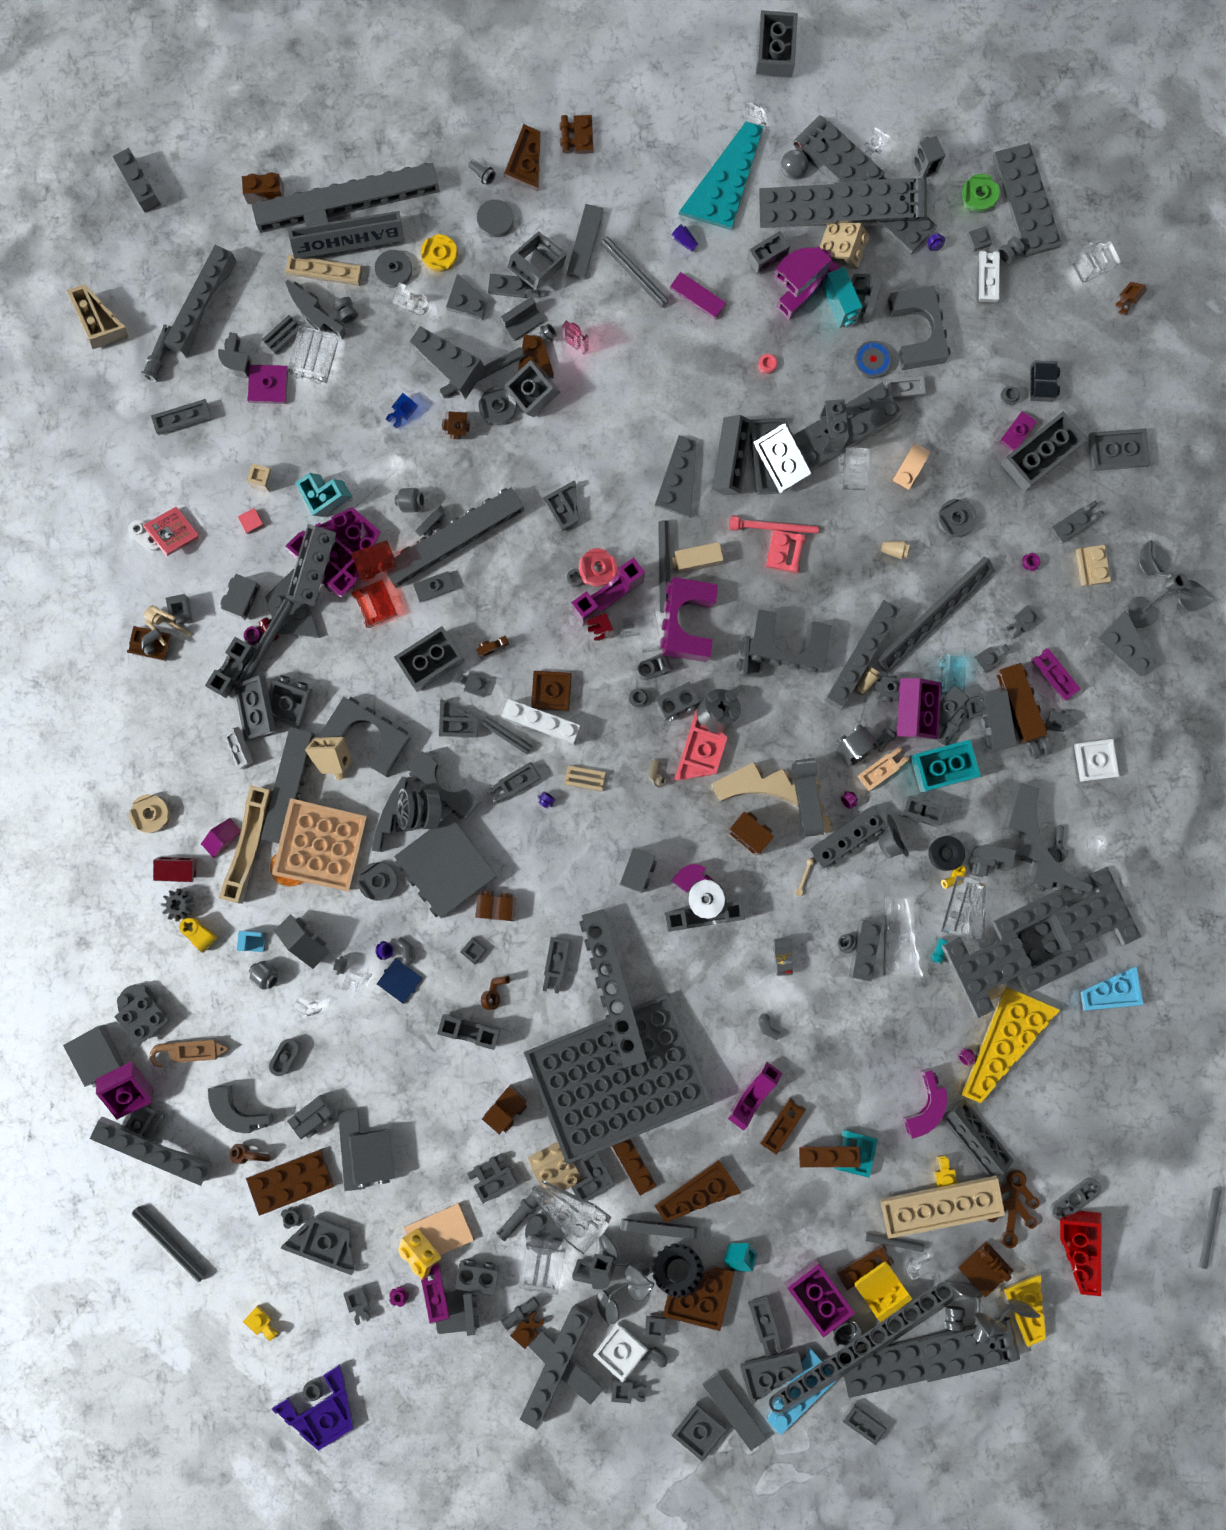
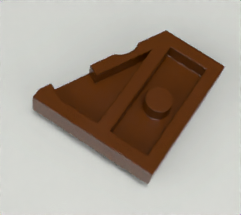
M524 334L522 349L525 357L519 361L518 372L532 360L538 363L550 378H554V372L542 337Z

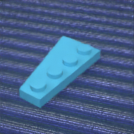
M810 1347L802 1361L804 1372L791 1379L787 1385L823 1362ZM829 1367L824 1369L825 1375L830 1376L833 1374ZM810 1378L807 1385L814 1387L817 1385L818 1380ZM836 1381L783 1416H777L771 1410L766 1417L767 1421L782 1435ZM793 1389L791 1391L790 1396L792 1398H798L801 1394V1391L799 1389ZM777 1400L774 1404V1409H782L784 1402Z

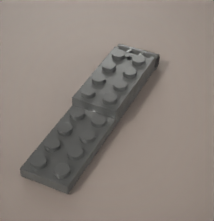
M821 115L793 140L794 147L804 152L807 158L832 182L886 179L884 177L885 172ZM929 217L918 220L877 221L910 254L937 227Z
M901 178L834 182V184L759 188L760 228L927 218V179Z
M1005 1317L1001 1321L1008 1328L1007 1333L991 1337L988 1344L980 1343L973 1338L976 1324L965 1326L963 1331L948 1330L889 1344L843 1375L847 1395L849 1398L925 1380L927 1382L941 1380L1020 1360V1354L1011 1318ZM862 1350L858 1352L865 1353L867 1350ZM845 1355L841 1358L840 1362L842 1364H849L851 1357Z

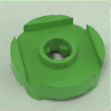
M986 174L973 175L965 182L961 192L964 207L975 212L990 211L1000 195L997 182L995 184L992 177ZM979 189L982 190V193H985L982 197L976 194Z

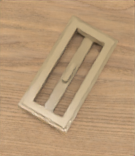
M568 766L564 785L602 792L605 772ZM571 771H576L581 773L601 776V779L580 776L570 773ZM574 778L600 784L598 787L593 785L569 781V779Z

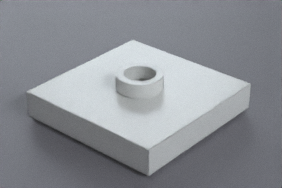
M1114 739L1074 744L1080 782L1120 777Z
M617 1323L594 1352L593 1356L621 1382H624L649 1349L620 1323Z

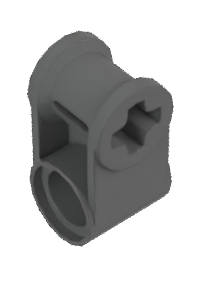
M660 653L640 662L636 674L639 679L648 680L670 673L674 668L671 667L668 657ZM646 666L650 669V673L645 675L641 673L640 668Z

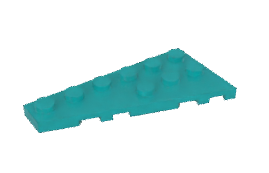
M747 121L743 124L680 209L679 215L732 230L763 126Z

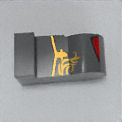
M792 939L772 940L776 975H793Z

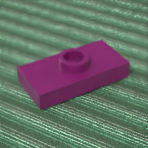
M1021 411L999 442L1011 451H1014L1020 446L1037 421Z

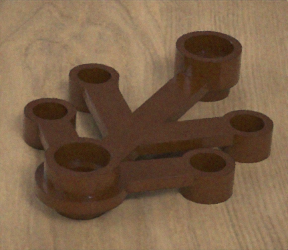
M1020 1170L1010 1171L1006 1178L1007 1182L1000 1186L1001 1196L1011 1190L1010 1197L1003 1202L1004 1212L1008 1210L1005 1232L1000 1237L1001 1243L1007 1248H1014L1018 1244V1238L1014 1234L1017 1211L1023 1218V1223L1027 1228L1033 1229L1037 1225L1036 1219L1028 1213L1018 1199L1020 1191L1026 1198L1028 1207L1036 1209L1039 1206L1038 1198L1034 1197L1026 1187V1175ZM1015 1176L1019 1177V1181L1017 1183L1013 1182V1178ZM1035 1199V1205L1031 1206L1030 1200ZM998 1217L987 1220L989 1222H995L997 1221ZM1032 1219L1033 1224L1029 1226L1027 1221ZM1010 1235L1011 1240L1006 1242L1005 1237Z

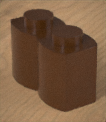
M482 891V895H477L475 918L514 921L517 898H513V894L501 893L500 897L493 896L494 892Z

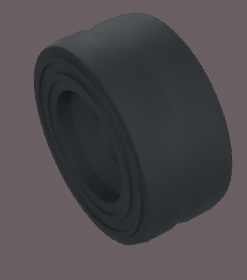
M943 836L934 840L930 845L928 851L929 860L939 870H954L962 865L965 859V848L957 838ZM944 848L951 850V858L945 859L942 856Z

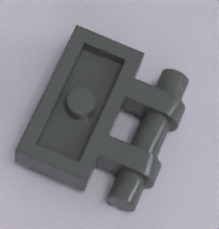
M503 1154L489 1158L488 1162L481 1166L473 1167L474 1170L467 1173L470 1180L478 1177L480 1181L473 1187L482 1204L518 1184L509 1166L501 1170L499 1164L506 1161ZM493 1168L495 1174L486 1178L484 1173Z

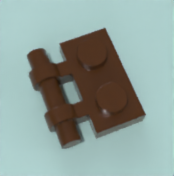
M562 115L561 122L559 123L562 138H560L562 152L569 153V147H575V154L593 153L592 115H574V122H568V116ZM569 131H574V138H569Z

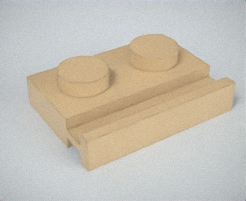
M1105 545L1076 549L1082 587L1111 582Z

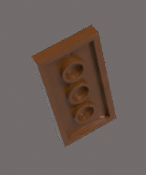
M322 1149L246 1178L259 1216L334 1187Z

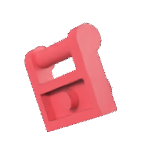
M773 530L766 568L799 574L800 557L803 543L806 542L807 536ZM790 541H794L796 544L792 564L787 565L786 560Z

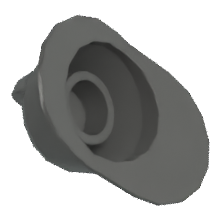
M887 814L888 827L879 836V846L886 858H892L900 854L908 857V850L901 839L897 825L892 816Z

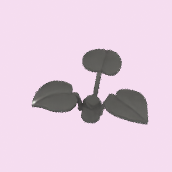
M1152 540L1145 544L1139 556V564L1143 572L1147 575L1157 573L1158 576L1169 578L1166 581L1167 590L1150 602L1141 596L1135 597L1130 601L1127 611L1135 627H1147L1156 621L1158 610L1152 604L1169 592L1178 591V593H1181L1179 595V603L1188 611L1199 610L1213 601L1212 596L1203 586L1196 581L1188 580L1184 574L1161 573L1169 567L1170 559L1168 554Z
M602 1229L597 1238V1253L614 1257L615 1266H627L625 1270L627 1281L609 1295L605 1290H602L597 1296V1308L600 1315L608 1324H615L619 1320L620 1311L616 1301L612 1299L613 1296L628 1286L631 1297L636 1301H641L649 1295L655 1284L646 1278L649 1275V1267L645 1261L635 1264L632 1261H616L619 1258L618 1250L610 1237Z
M963 1281L947 1282L959 1295L976 1301L977 1307L974 1317L977 1326L973 1338L980 1343L988 1344L991 1337L1007 1333L1008 1328L1001 1321L1010 1311H1015L1018 1315L1028 1318H1040L1041 1316L1027 1303L1018 1299H1008L1007 1303L1010 1306L1007 1307L999 1319L991 1318L986 1314L980 1313V1298L983 1297V1294L978 1288Z

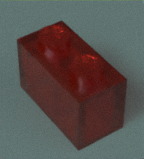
M387 540L351 553L360 580L372 579L376 574L391 572L396 567V560Z

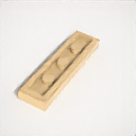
M288 255L285 273L291 276L360 286L363 268L359 265L314 258L294 259L293 255Z

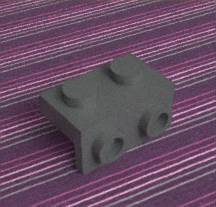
M746 635L738 643L740 659L737 661V670H739V676L762 678L764 661L754 662L748 657L750 636Z

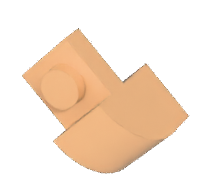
M914 442L892 481L909 490L931 451Z

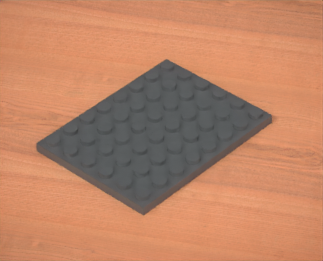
M669 993L632 1008L647 1059L646 1063L625 1069L623 1064H618L616 1054L619 1053L618 1046H613L611 1034H614L612 1026L608 1027L606 1019L524 1052L566 1164L575 1162L714 1104ZM626 1022L618 1023V1031L626 1032L628 1024ZM625 1041L622 1047L625 1051L630 1052L633 1050L634 1045L631 1041Z

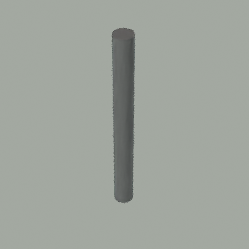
M1213 1189L1199 1262V1268L1207 1269L1221 1196V1190Z

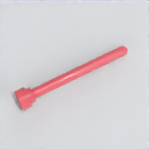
M731 515L729 530L737 531L741 528L815 534L820 531L818 526L742 520V518L736 515Z

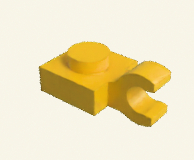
M945 1155L938 1156L940 1170L934 1171L936 1187L957 1184L955 1169H949L948 1157Z
M259 1305L243 1321L256 1335L262 1331L265 1338L269 1341L274 1339L279 1333L269 1324L272 1318Z

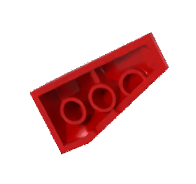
M1079 1211L1060 1218V1240L1065 1248L1067 1259L1071 1264L1080 1294L1101 1297L1102 1213Z

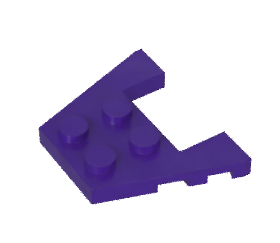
M340 1364L323 1375L333 1393L311 1408L298 1414L289 1397L271 1408L275 1414H279L284 1419V1422L294 1427L299 1432V1435L318 1451L354 1428Z

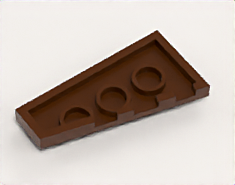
M717 1159L654 1204L663 1220L669 1222L697 1209L705 1208L715 1202L738 1195L741 1191L719 1159Z

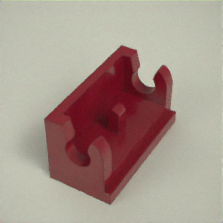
M606 613L586 620L588 632H594L595 635L601 634L595 637L594 641L613 637V628Z
M157 857L153 860V881L193 882L194 878H196L197 858Z

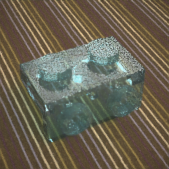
M945 654L939 660L941 677H939L938 682H942L941 694H946L954 684L965 693L966 657Z

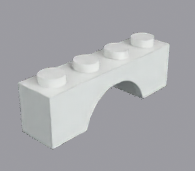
M510 699L507 700L501 716L502 720L534 729L573 746L580 731V725Z

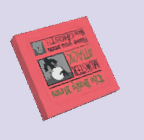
M177 507L144 524L145 530L166 556L199 538L197 532Z

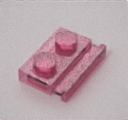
M566 320L562 325V340L576 350L581 349L582 354L585 355L589 350L588 335L583 336L581 328L577 324Z

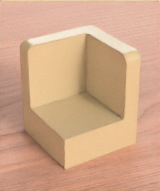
M251 464L247 483L251 488L269 492L270 488L267 484L272 470L268 467Z

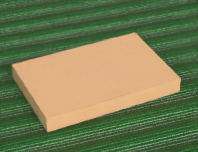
M459 1203L404 1227L406 1234L419 1229L439 1255L474 1241Z

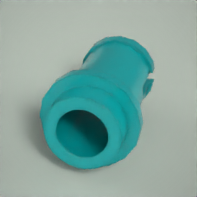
M938 938L935 950L930 955L932 962L942 965V962H945V952L942 945L948 943V941Z

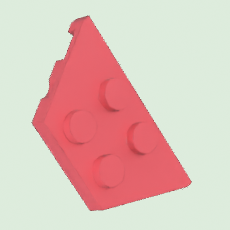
M697 709L674 778L676 781L716 775L728 738L723 733H712L708 731L705 725L702 726L697 718Z

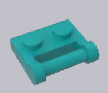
M843 1130L841 1146H849L851 1139H856L855 1146H861L862 1166L834 1167V1169L870 1178L878 1138Z

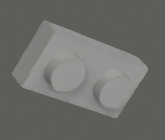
M924 375L892 378L885 381L886 388L893 399L919 397L926 394Z
M239 727L232 728L223 735L237 770L244 769L253 762L252 755L248 750Z

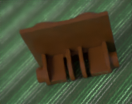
M987 1241L958 1267L968 1280L982 1292L985 1298L1001 1282H1008L1012 1278L1010 1274L1014 1271Z

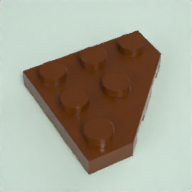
M714 1265L703 1272L704 1278L703 1280L701 1279V1285L695 1289L696 1292L693 1294L690 1293L689 1296H681V1298L667 1295L662 1316L721 1331L734 1270Z

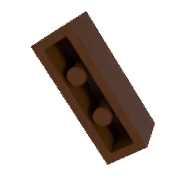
M861 1146L799 1147L800 1168L861 1167Z

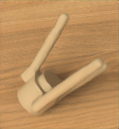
M155 605L149 606L145 610L144 617L146 620L144 623L151 630L155 629L153 624L159 625L165 621L179 631L191 636L189 631L171 621L175 620L174 616L160 610ZM159 637L158 640L165 646V641L162 637Z

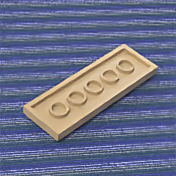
M997 1176L880 1199L888 1239L1005 1216Z

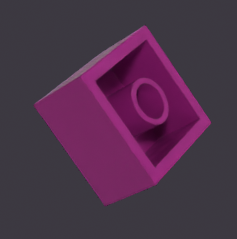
M131 1061L96 1078V1095L116 1120L152 1103V1086Z

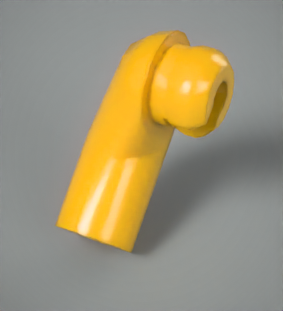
M961 865L952 871L949 878L943 879L941 881L943 888L947 889L960 884L966 874V867Z

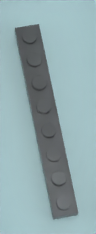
M984 556L877 658L883 671L889 673L995 572L989 558Z

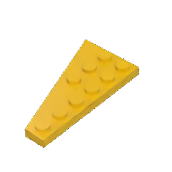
M1006 987V990L999 999L976 1056V1063L972 1066L961 1095L982 1103L995 1088L998 1081L1006 1075L1009 1068L1018 1061L1035 1041L1038 1034L1047 1027L1049 1021L1060 1010Z

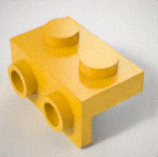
M419 1229L413 1230L402 1238L398 1248L399 1254L402 1259L410 1264L414 1274L423 1280L429 1275L431 1267L441 1260V1256Z

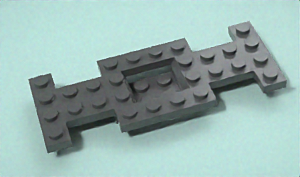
M1108 867L1088 875L1096 893L1068 907L1060 890H1056L992 921L991 923L999 939L978 951L969 954L961 937L942 945L975 1018H980L995 1010L987 991L1015 977L1018 978L1026 994L1092 962L1093 959L1085 943L1112 929L1115 930L1121 945H1126L1141 938Z

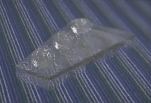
M387 452L338 473L340 480L345 482L352 498L349 501L355 509L398 469L391 453Z

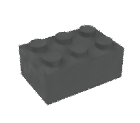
M761 10L756 61L757 75L792 77L795 66L798 13Z
M443 626L394 656L416 692L465 662Z

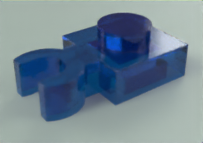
M402 393L392 405V408L395 410L394 413L388 414L386 420L390 422L393 418H396L393 426L398 428L401 425V419L404 417L408 420L419 405L405 393Z

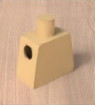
M314 738L305 751L322 774H333L336 780L344 779L346 777L345 770L351 764V757L345 738Z

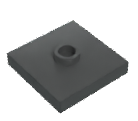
M695 1402L672 1431L671 1436L703 1462L727 1431V1427L700 1404Z

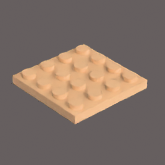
M290 798L272 875L349 892L367 816Z

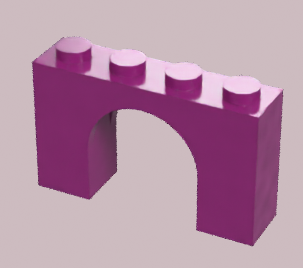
M819 246L785 276L783 285L788 291L778 300L777 308L789 320L822 289L832 259L829 253L824 249L822 250Z
M633 557L618 568V574L606 586L592 595H589L586 591L572 601L573 614L581 625L585 626L586 620L600 615L643 584L645 571Z
M673 577L667 583L665 592L668 594V599L664 603L666 618L662 622L664 637L660 640L662 655L707 662L711 658L713 639L687 634L680 627L677 615L679 608L684 605L712 608L717 600V584Z

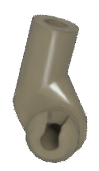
M651 760L648 778L654 786L663 787L666 784V779L659 773L661 762Z

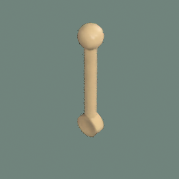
M813 858L807 860L808 865L799 888L795 891L797 896L803 894L802 889L811 866L815 863Z

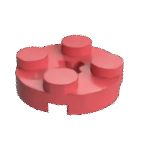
M594 548L580 558L579 572L585 584L602 587L615 577L617 564L614 557L606 553V550ZM596 563H598V566L602 567V569L599 570V572H597L594 569Z

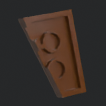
M523 124L504 172V177L538 191L541 131Z

